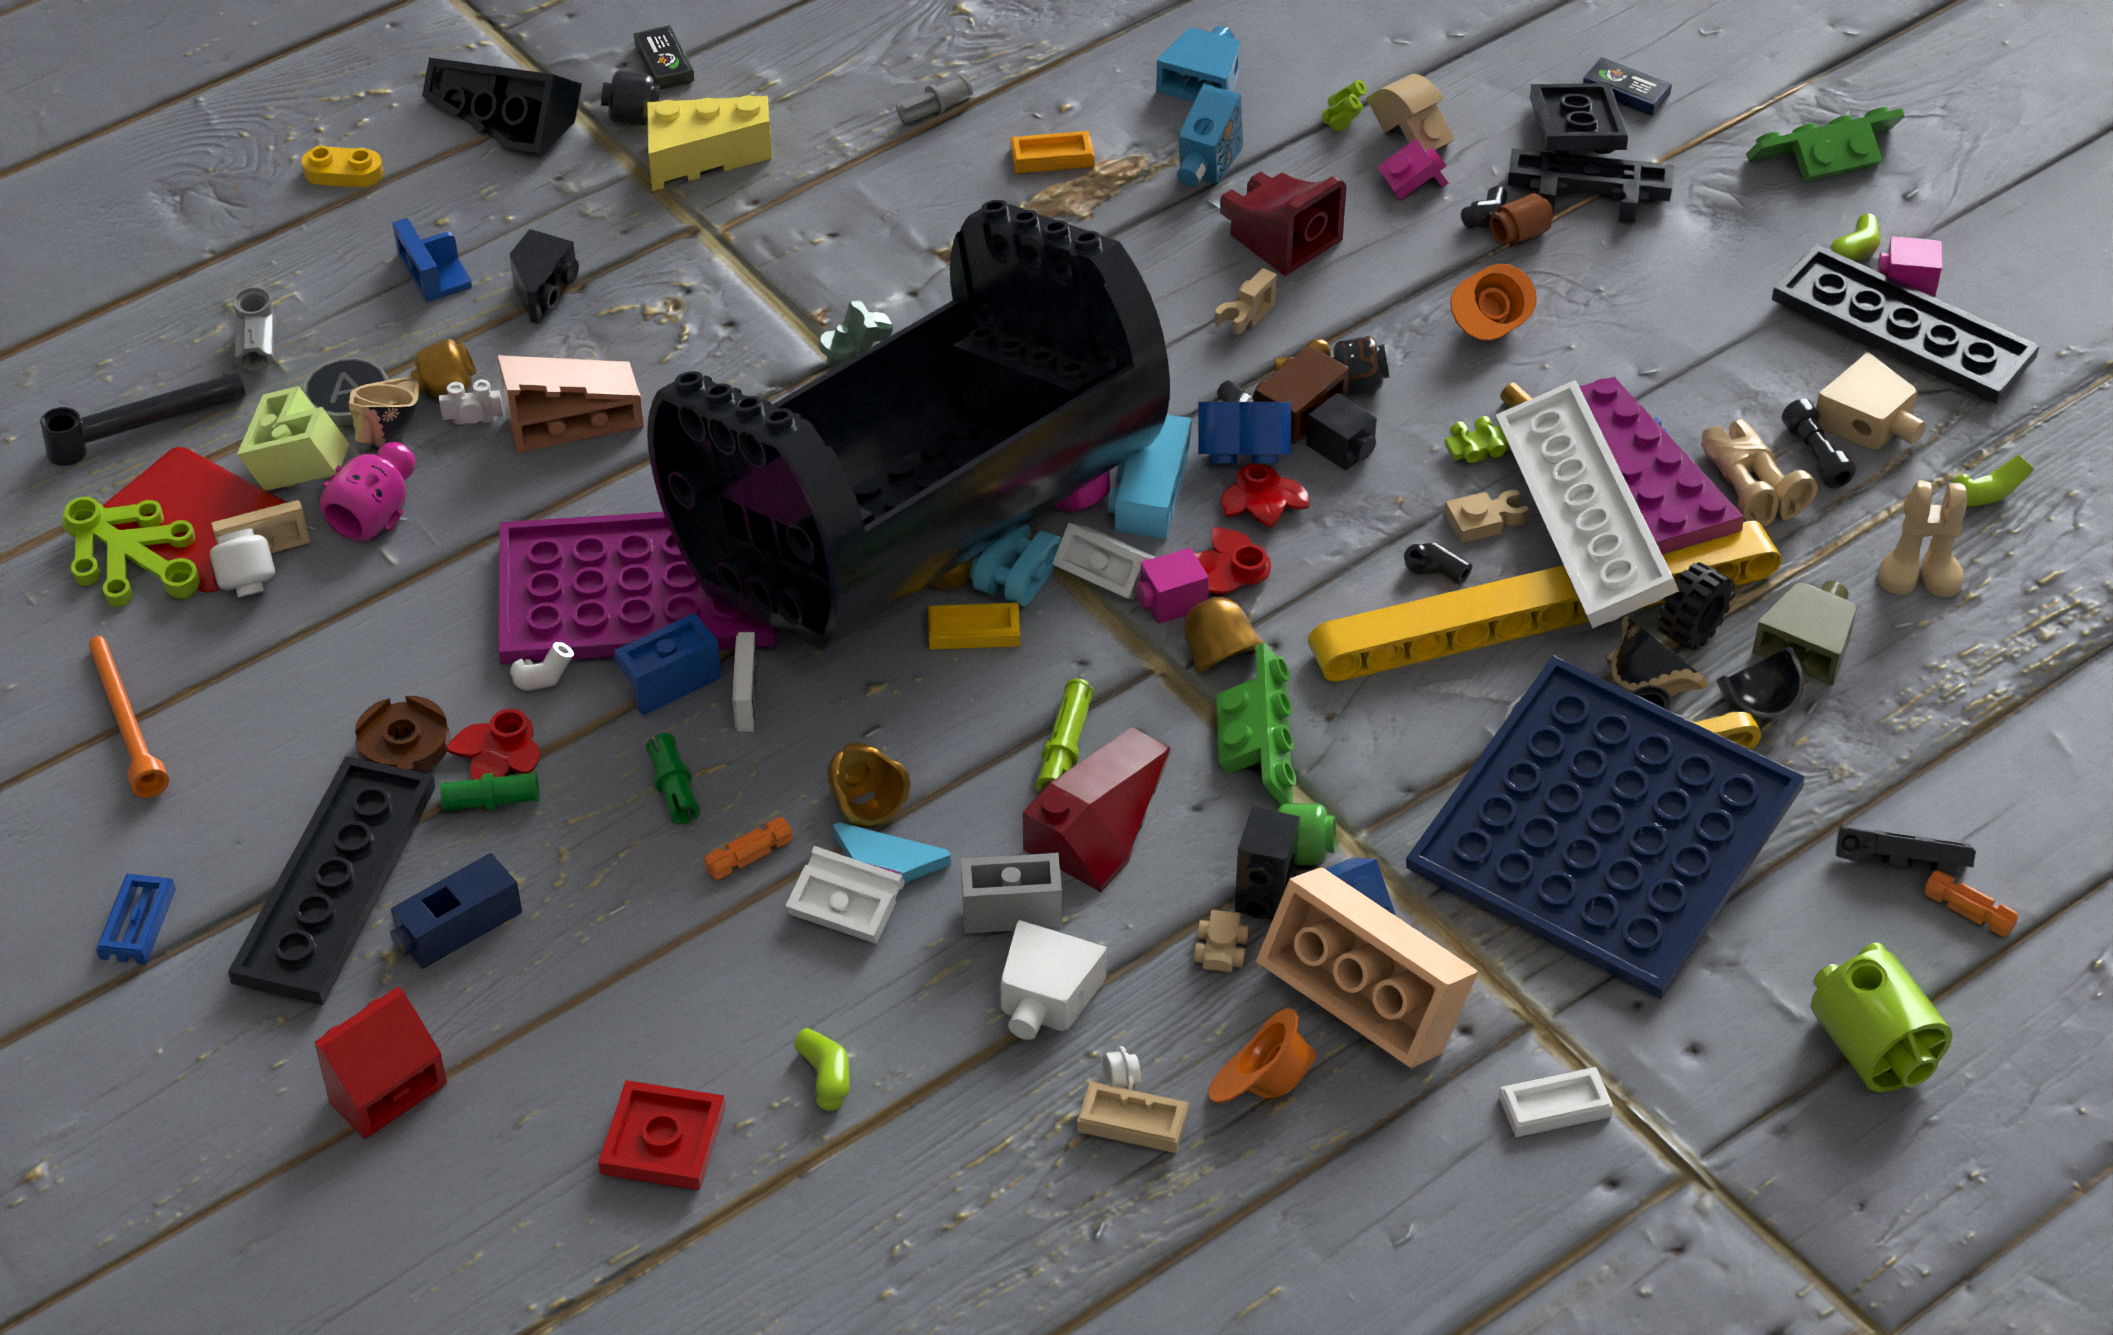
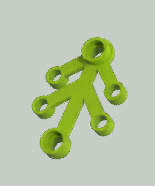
M84 496L71 500L65 506L62 515V525L65 532L75 537V559L72 561L70 569L74 581L78 585H92L101 576L97 560L93 557L94 537L107 545V580L104 582L102 589L106 602L114 607L128 604L133 597L130 583L126 579V558L161 579L166 593L174 598L187 599L195 594L199 587L200 579L197 568L191 560L177 558L167 561L145 547V545L170 543L178 548L186 547L195 540L193 526L185 520H178L170 525L159 526L163 522L164 516L160 504L154 500H145L137 505L104 508L95 499ZM154 513L152 516L144 517L146 514ZM137 521L138 525L142 528L118 530L112 525ZM179 532H188L183 537L174 536ZM84 569H91L88 572L80 573ZM123 589L120 593H112L115 590Z

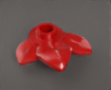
M1256 463L1246 465L1237 472L1235 484L1223 492L1220 503L1225 517L1236 516L1247 511L1259 522L1272 528L1280 519L1285 507L1298 510L1308 509L1309 496L1304 487L1297 481L1279 477L1273 468Z
M1214 527L1211 535L1213 549L1194 553L1209 577L1208 592L1230 593L1242 585L1259 584L1265 581L1271 573V560L1267 556L1266 551L1262 547L1252 544L1248 536L1231 529Z
M504 709L497 712L491 718L490 723H478L467 726L450 741L447 747L448 752L453 755L472 759L470 763L472 780L482 779L485 773H494L495 777L507 776L511 770L519 774L531 773L540 761V748L532 740L534 737L533 724L523 712L517 709Z

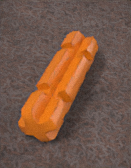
M776 817L764 824V830L757 827L725 844L726 850L723 851L719 847L706 854L704 866L714 880H720L733 873L732 867L735 866L739 870L771 853L770 847L774 846L775 849H778L790 843L793 839L790 825L783 817Z
M1940 870L1933 872L1925 885L1924 893L1926 896L1939 903L1946 900L1948 908L1980 925H1983L1985 922L1990 924L1988 929L2002 937H2007L2012 932L2018 920V913L2003 904H2000L1999 907L1995 906L1996 900L1961 881L1958 885L1954 884L1955 878Z

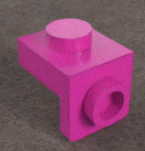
M1417 138L1377 167L1400 200L1433 176L1442 188L1449 183L1441 172L1446 167L1442 158L1433 147L1426 151Z

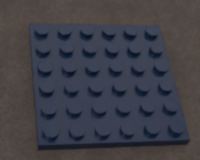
M1553 655L1406 857V868L1635 987L1662 999L1802 790L1805 776Z

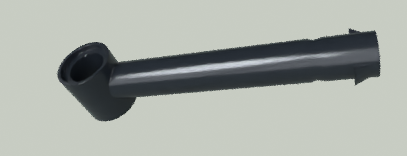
M238 372L223 374L222 377L207 382H201L81 418L79 413L72 408L58 407L51 409L40 420L47 457L56 465H72L85 457L87 453L86 443L205 409L212 405L232 400L236 402L239 398L245 397L242 379Z

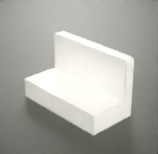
M1068 523L1052 564L1127 599L1135 600L1137 595L1136 583L1140 582L1141 562L1157 557L1090 527Z

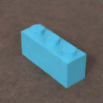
M1167 415L1165 423L1154 442L1118 465L1116 480L1120 485L1119 487L1111 488L1108 502V513L1115 514V532L1167 539L1191 449L1192 418Z

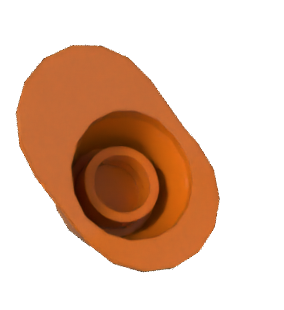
M1494 264L1462 281L1453 290L1450 299L1451 313L1456 323L1466 334L1478 340L1491 341L1522 325L1533 314L1537 304L1536 290L1531 279L1521 269L1510 264Z
M1286 1008L1274 1014L1258 1030L1252 1040L1222 1067L1210 1084L1208 1095L1212 1102L1219 1104L1230 1101L1243 1094L1246 1090L1263 1098H1277L1289 1093L1298 1085L1316 1060L1317 1054L1297 1031L1298 1015L1295 1010Z

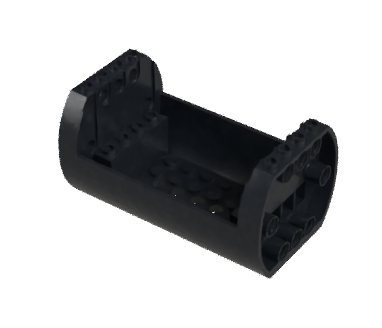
M991 200L984 203L981 209L970 214L962 224L960 231L955 235L950 257L952 301L771 405V402L767 400L762 401L758 396H746L742 394L740 389H732L731 385L725 383L717 384L712 381L711 377L703 376L697 371L682 373L675 378L674 382L658 390L651 404L647 425L648 451L652 474L660 504L673 538L684 560L705 593L819 649L825 650L1151 445L1159 435L1168 413L1170 400L1169 364L1163 330L1155 305L1141 274L1120 241L1102 236L1096 231H1088L1070 225L1063 220H1055L1040 215L1034 210H1026L1008 204L1004 200Z

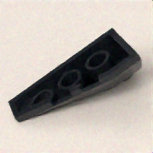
M429 57L422 97L453 116L461 118L472 125L474 129L492 137L507 149L544 155L575 123L582 84L555 74Z

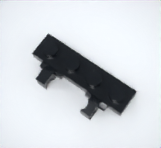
M1512 149L1508 185L1520 186L1524 189H1530L1529 193L1539 194V196L1545 198L1550 203L1553 214L1556 195L1566 196V193L1579 192L1611 197V200L1621 201L1619 221L1635 223L1638 204L1647 205L1648 201L1657 200L1670 202L1674 165Z

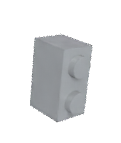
M1058 853L961 859V889L965 934L1015 931L1019 920L1047 929L1062 928V886Z

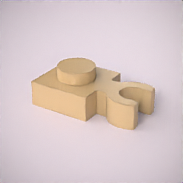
M1508 490L1503 492L1498 499L1494 500L1490 499L1487 492L1445 501L1444 514L1460 543L1502 534L1503 523L1510 526L1525 524L1528 521L1529 508L1528 506L1515 508L1519 506L1520 493L1518 490Z

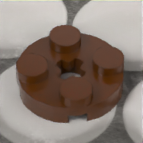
M405 696L406 702L391 704L390 698L373 704L365 710L358 719L355 728V744L359 759L422 773L434 767L447 753V747L451 741L449 727L443 710L433 701L419 696ZM409 732L411 733V737L405 740H395L393 737L396 734L404 736Z

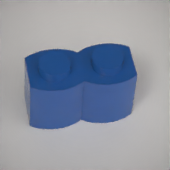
M1198 402V454H1211V463H1237V454L1252 455V463H1278V455L1291 454V402Z

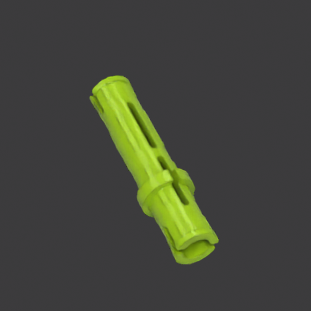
M1074 678L1070 679L1065 685L1051 738L1045 742L1041 752L1043 765L1035 784L1037 791L1042 790V788L1044 790L1052 781L1076 766L1078 762V742L1083 731L1089 705L1094 695L1093 686L1087 688L1089 682L1086 680Z

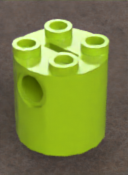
M1876 942L1867 945L1857 956L1852 957L1840 966L1836 964L1828 965L1821 969L1814 977L1813 983L1817 990L1812 997L1811 1010L1869 1090L1881 1093L1894 1091L1904 1086L1913 1087L1926 1081L1933 1075L1937 1069L1938 1062L1950 1048L1953 1037L1952 1031L1897 957L1887 951L1881 943Z

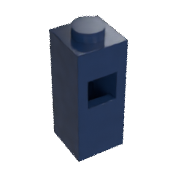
M489 853L392 907L391 913L395 929L390 931V935L398 951L403 956L410 954L419 966L424 969L521 914L522 907L518 883L492 853Z

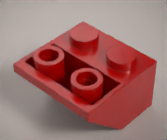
M399 986L383 997L372 1000L363 1010L342 1024L333 1026L314 1042L329 1103L364 1139L447 1084L441 1052L405 992Z

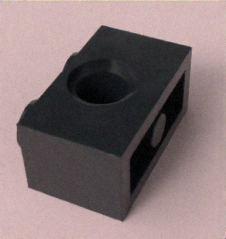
M1252 806L1238 847L1235 912L1248 914L1254 918L1273 920L1289 879L1296 877L1300 816Z

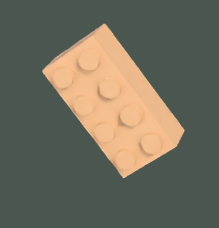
M1323 867L1289 879L1256 959V962L1410 1068L1443 1053L1479 972Z

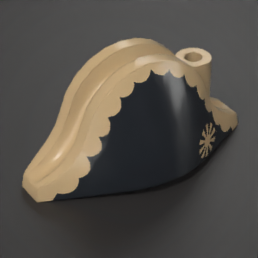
M402 377L366 384L353 389L350 393L349 408L355 429V441L374 444L377 447H381L385 443L396 442L408 427L417 406L419 380Z
M1625 616L1622 620L1623 635L1621 643L1605 657L1611 664L1613 677L1621 688L1633 693L1642 686H1659L1665 689L1671 697L1684 691L1702 690L1709 685L1704 676L1651 636L1636 622Z

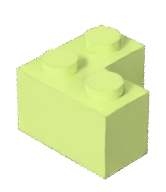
M296 386L263 394L237 456L261 487L268 491L281 487H292L299 483L320 478L327 479L332 475H337L335 469L338 465H342L350 444L323 407L315 408L301 388Z

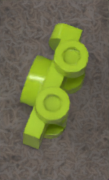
M1356 80L1328 97L1329 108L1321 113V118L1334 131H1343L1348 128L1352 120L1362 111L1363 104L1359 101V98L1367 91L1364 82Z
M1487 416L1479 417L1474 423L1476 430L1469 432L1464 422L1454 423L1450 427L1452 436L1445 437L1444 441L1454 461L1465 459L1468 463L1485 460L1489 454L1494 458H1498L1506 450L1510 449L1501 426H1493L1490 418Z

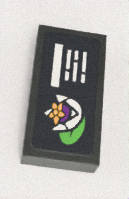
M671 25L633 33L634 44L650 76L653 78L654 85L664 89L695 81L694 70Z

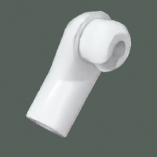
M555 642L542 663L533 664L529 659H526L525 662L523 659L515 661L510 668L513 684L524 691L556 685L574 655L573 650L564 643Z

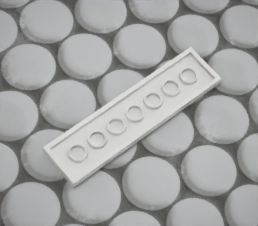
M1576 380L1496 415L1592 628L1614 621L1620 616L1648 604L1656 603L1664 597L1679 591Z

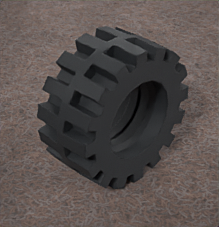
M1701 562L1691 564L1688 570L1685 569L1681 573L1680 579L1678 581L1675 580L1679 591L1665 597V605L1659 611L1661 617L1657 620L1660 633L1694 651L1698 650L1699 646L1703 647L1707 643L1708 637L1712 638L1714 636L1717 626H1721L1723 623V616L1725 613H1728L1731 607L1729 602L1734 598V592L1732 591L1735 588L1732 579Z

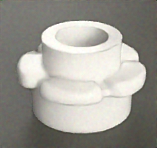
M1117 1046L1116 1052L1104 1053L1102 1056L1104 1084L1133 1090V1085L1139 1084L1141 1080L1137 1056L1126 1053L1124 1046Z

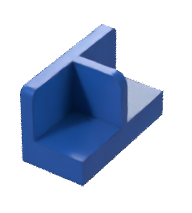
M408 218L392 222L397 253L426 303L472 287L471 278L458 258L456 239L451 232H444L421 240Z
M695 613L614 650L616 664L634 685L636 707L642 715L698 690L721 677L718 640Z

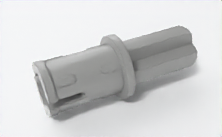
M962 75L942 85L934 86L931 84L927 86L925 92L899 102L896 105V111L902 123H910L932 113L939 116L944 113L945 109L972 99L973 89L969 80Z

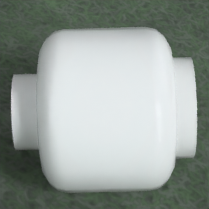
M252 529L240 530L217 537L218 544L210 550V559L218 586L223 590H236L238 598L263 592V582L270 580L275 575V567L267 539L261 535H254Z

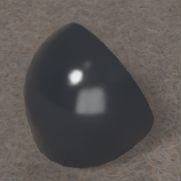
M1786 647L1742 671L1727 677L1722 676L1716 680L1722 695L1734 709L1739 712L1749 713L1752 717L1776 718L1790 712L1798 704L1804 689L1803 670L1795 652L1790 647Z

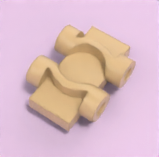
M1211 910L1210 921L1200 920L1198 939L1206 940V944L1196 943L1194 962L1203 963V969L1231 973L1233 967L1243 968L1245 949L1236 948V944L1247 945L1249 926L1239 925L1241 913Z

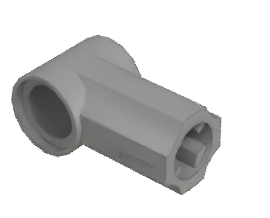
M252 286L240 290L233 299L236 313L235 361L237 367L244 368L249 373L265 372L267 367L274 364V335L277 333L278 326L270 293L264 288Z

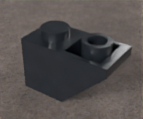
M529 229L510 253L514 287L530 321L539 324L546 313L556 306L559 296L565 288L577 278L579 263L575 258L574 242Z

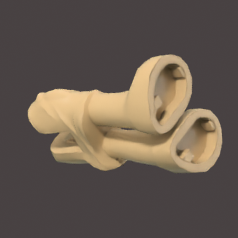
M1743 419L1733 421L1730 424L1729 436L1721 426H1714L1703 431L1701 446L1704 448L1707 457L1719 468L1724 479L1733 485L1739 496L1737 501L1738 510L1746 521H1756L1762 526H1767L1773 522L1777 512L1782 520H1789L1805 510L1815 499L1818 485L1813 477L1803 470H1795L1784 476L1774 463V453L1770 451L1755 430ZM1756 473L1760 481L1755 482L1750 474Z
M1918 480L1911 491L1907 493V499L1904 501L1905 518L1902 522V535L1897 546L1888 553L1879 566L1877 579L1884 590L1891 594L1904 595L1909 594L1915 589L1919 577V553L1923 537L1932 536L1921 565L1923 584L1930 593L1943 598L1953 597L1960 592L1964 582V572L1960 563L1952 555V548L1955 537L1961 535L1962 522L1967 507L1966 488L1963 484L1948 483L1945 488L1942 505H1931L1932 487L1930 482Z

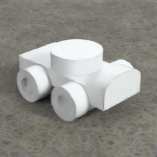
M482 379L473 384V393H465L464 385L460 382L450 383L447 386L448 395H439L442 420L452 419L454 424L463 425L479 421L487 423L493 421L496 416H503L500 390L491 391L490 382Z

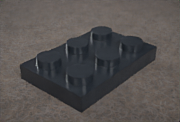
M1610 83L1531 84L1530 100L1546 151H1553L1558 154H1571L1575 150H1592L1600 154H1609L1615 150H1627L1628 133Z

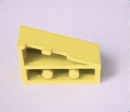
M746 95L732 98L647 102L648 154L652 191L664 188L665 181L686 176L688 181L699 179L701 171L722 166L725 172L772 159L768 96Z

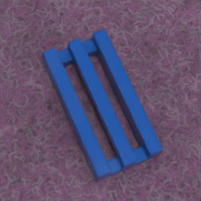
M126 873L96 947L99 959L109 960L111 955H116L119 962H128L130 957H135L137 964L147 965L176 891L172 878ZM143 887L139 900L134 905L130 915V922L122 942H117L137 888ZM156 889H158V891H157V893H156V896H155V898H154V901H153V903H152V906H151V908H150V911H149V913H148V916H147V918H146V921H145V923H144V926H143V929H142V931H141V934H140V936H139V939H138V941H137V944H135V943H136V940H137V938H138L139 932H140V930H141V927H142V925H143V922H144V920H145V917H146V915H147V912H148V910H149V907H150V905H151V902H152V900H153V897H154V894H155V892H156Z

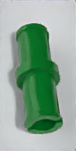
M669 733L654 735L659 749L656 748L654 740L650 738L646 743V750L650 755L656 772L653 778L655 787L658 792L664 795L672 822L676 824L689 823L691 820L686 808H689L694 819L700 814L699 805L696 803L690 786L692 781L690 769L686 764L682 763L673 735Z
M536 771L495 777L494 773H485L482 779L448 783L447 781L441 782L440 795L444 812L477 807H486L487 811L498 810V805L529 801L539 802L540 787Z

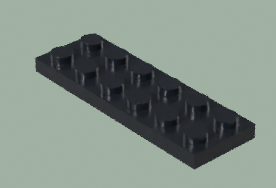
M1815 244L1773 289V301L1994 404L2000 401L2036 359L2040 346L1818 244Z
M345 756L228 970L231 984L323 1005L436 788L433 775Z

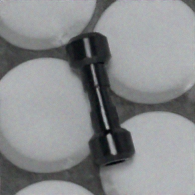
M1797 399L1789 403L1782 413V422L1791 434L1800 435L1805 444L1811 447L1812 453L1819 463L1817 473L1822 481L1830 488L1842 487L1848 484L1855 475L1856 466L1846 452L1837 451L1832 442L1827 441L1823 429L1818 424L1820 413L1809 399Z

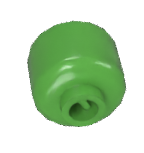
M1291 803L1283 804L1279 807L1277 812L1300 816L1296 866H1320L1325 863L1328 854H1335V815H1328L1322 804Z

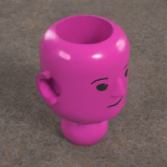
M389 442L383 444L377 450L376 455L363 454L352 458L343 468L338 465L335 469L337 475H332L328 481L323 483L325 489L321 493L320 509L329 526L343 537L355 541L371 540L383 529L388 532L391 531L404 512L401 509L405 503L407 490L404 480L408 479L415 470L416 460L411 450L399 442Z

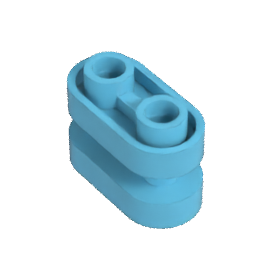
M1022 525L974 557L970 572L974 589L995 595L1005 585V599L1026 607L1054 571L1056 566L1052 562L1061 543V537L1041 530L1033 540H1030L1029 525Z

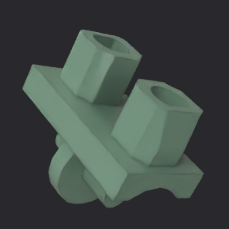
M850 301L843 325H838L835 331L823 333L818 347L827 356V364L836 368L873 347V342L883 341L890 337L893 325L885 313H869L862 301Z

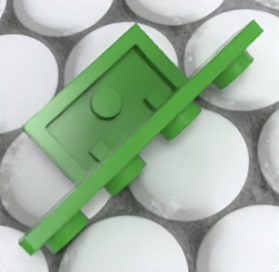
M1880 107L1867 112L1861 118L1852 119L1851 115L1835 118L1826 126L1816 127L1815 123H1809L1794 129L1790 134L1780 136L1778 131L1770 132L1756 139L1757 143L1746 153L1748 162L1794 152L1804 183L1874 167L1883 161L1874 133L1892 129L1905 117L1903 108L1888 111L1887 107Z
M1264 642L1255 646L1257 678L1216 694L1219 764L1228 774L1261 762L1262 782L1282 806L1283 804L1293 803L1292 787L1296 785V776L1291 766L1290 751L1294 749V741L1288 722V716L1292 714V706L1287 696L1286 681L1290 680V672L1284 658L1281 655L1276 656Z

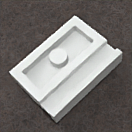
M814 846L811 851L812 857L808 865L805 864L786 903L788 914L877 944L896 904L895 898L905 884L902 875Z

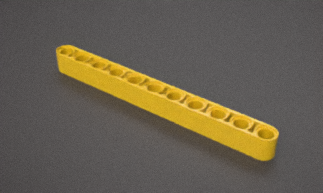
M1756 521L1743 522L1742 531L1662 554L1674 580L1678 581L1681 573L1685 569L1688 570L1691 564L1701 562L1732 579L1735 586L1769 577L1776 572L1782 562V556L1763 526ZM1564 565L1327 621L1315 627L1309 634L1307 641L1324 677L1328 681L1340 682L1589 622L1568 573ZM1665 597L1656 603L1648 604L1639 609L1663 604L1666 602L1664 601Z

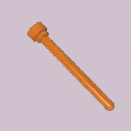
M95 636L89 641V649L131 759L127 771V778L131 789L136 796L141 798L159 795L169 784V777L161 760L149 754L107 641L101 636Z

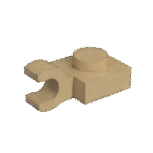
M1262 268L1251 280H1246L1239 288L1236 302H1226L1216 308L1215 325L1219 327L1226 320H1234L1233 334L1235 335L1243 333L1247 326L1253 328L1275 306L1277 274Z

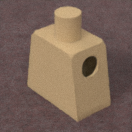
M1868 352L1820 391L1818 395L1816 409L1820 413L1818 424L1821 428L1870 450H1878L1895 435L1914 445L1921 438L1926 428V422L1912 415L1917 397L1915 387Z

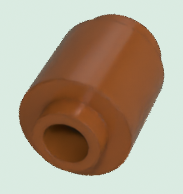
M1531 193L1499 207L1496 213L1490 217V229L1494 238L1501 245L1508 243L1516 245L1547 232L1551 228L1553 210L1545 198L1536 193Z

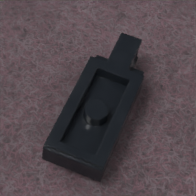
M1839 826L1835 855L1860 863L1869 855L1875 853L1883 854V863L1911 867L1912 859L1931 861V870L1960 874L1961 866L1974 867L1976 850L1968 843Z

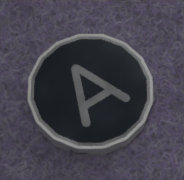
M357 357L338 358L323 363L313 370L304 382L303 392L315 408L323 407L336 426H354L349 408L351 391L366 384L389 379L383 368L373 361Z

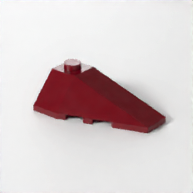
M1131 727L1052 781L1022 812L1023 850L1030 854L1058 853L1061 871L1102 892L1128 864L1131 858L1134 841L1139 829H1142L1150 799L1156 792L1168 761L1170 747Z

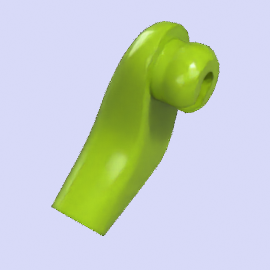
M1872 214L1861 215L1857 220L1855 232L1834 240L1830 246L1831 251L1853 261L1871 257L1881 241L1877 218Z
M2018 454L1984 477L1972 480L1968 474L1964 473L1956 476L1951 483H1961L1965 486L1967 507L1982 506L2008 497L2035 468Z
M805 1028L799 1032L795 1039V1050L810 1062L817 1072L815 1086L817 1105L823 1110L835 1111L844 1104V1097L849 1094L850 1090L849 1058L847 1052L835 1041L810 1028Z

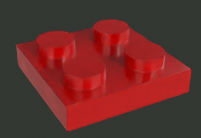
M625 1080L598 1161L600 1174L700 1190L726 1108L724 1095Z

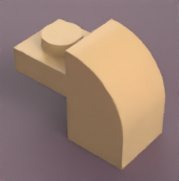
M1410 74L1375 91L1366 98L1384 133L1400 126L1408 143L1417 138L1426 151L1431 147L1437 150L1455 140L1437 106L1439 102L1444 100L1441 93L1432 82L1419 74Z

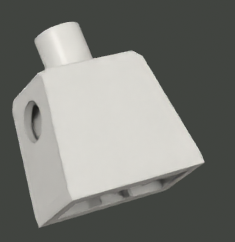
M1019 920L1001 979V1009L1006 1014L1012 1015L1008 1023L1010 1031L1019 1038L1031 1040L1035 1038L1041 1025L1059 1031L1068 1030L1106 979L1107 947Z

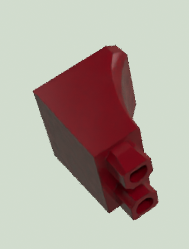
M1260 171L1248 181L1246 195L1243 196L1236 190L1231 189L1221 196L1220 213L1231 221V236L1282 275L1287 276L1343 240L1347 186L1344 181L1336 176H1332L1324 181L1310 182L1291 177L1283 172L1271 178Z

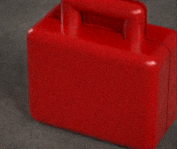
M175 447L165 453L102 506L104 508L137 505L145 500H154L160 504L164 520L159 526L170 525L178 520L190 522L195 533V540L192 544L181 548L174 547L170 543L145 545V547L167 561L177 558L191 560L197 568L200 579L198 590L211 593L221 589L217 584L210 559V550L217 545L211 523L288 502L188 448ZM154 513L146 514L144 517L152 516ZM137 521L112 525L118 530L142 528L138 525ZM179 532L174 536L183 537L188 532Z

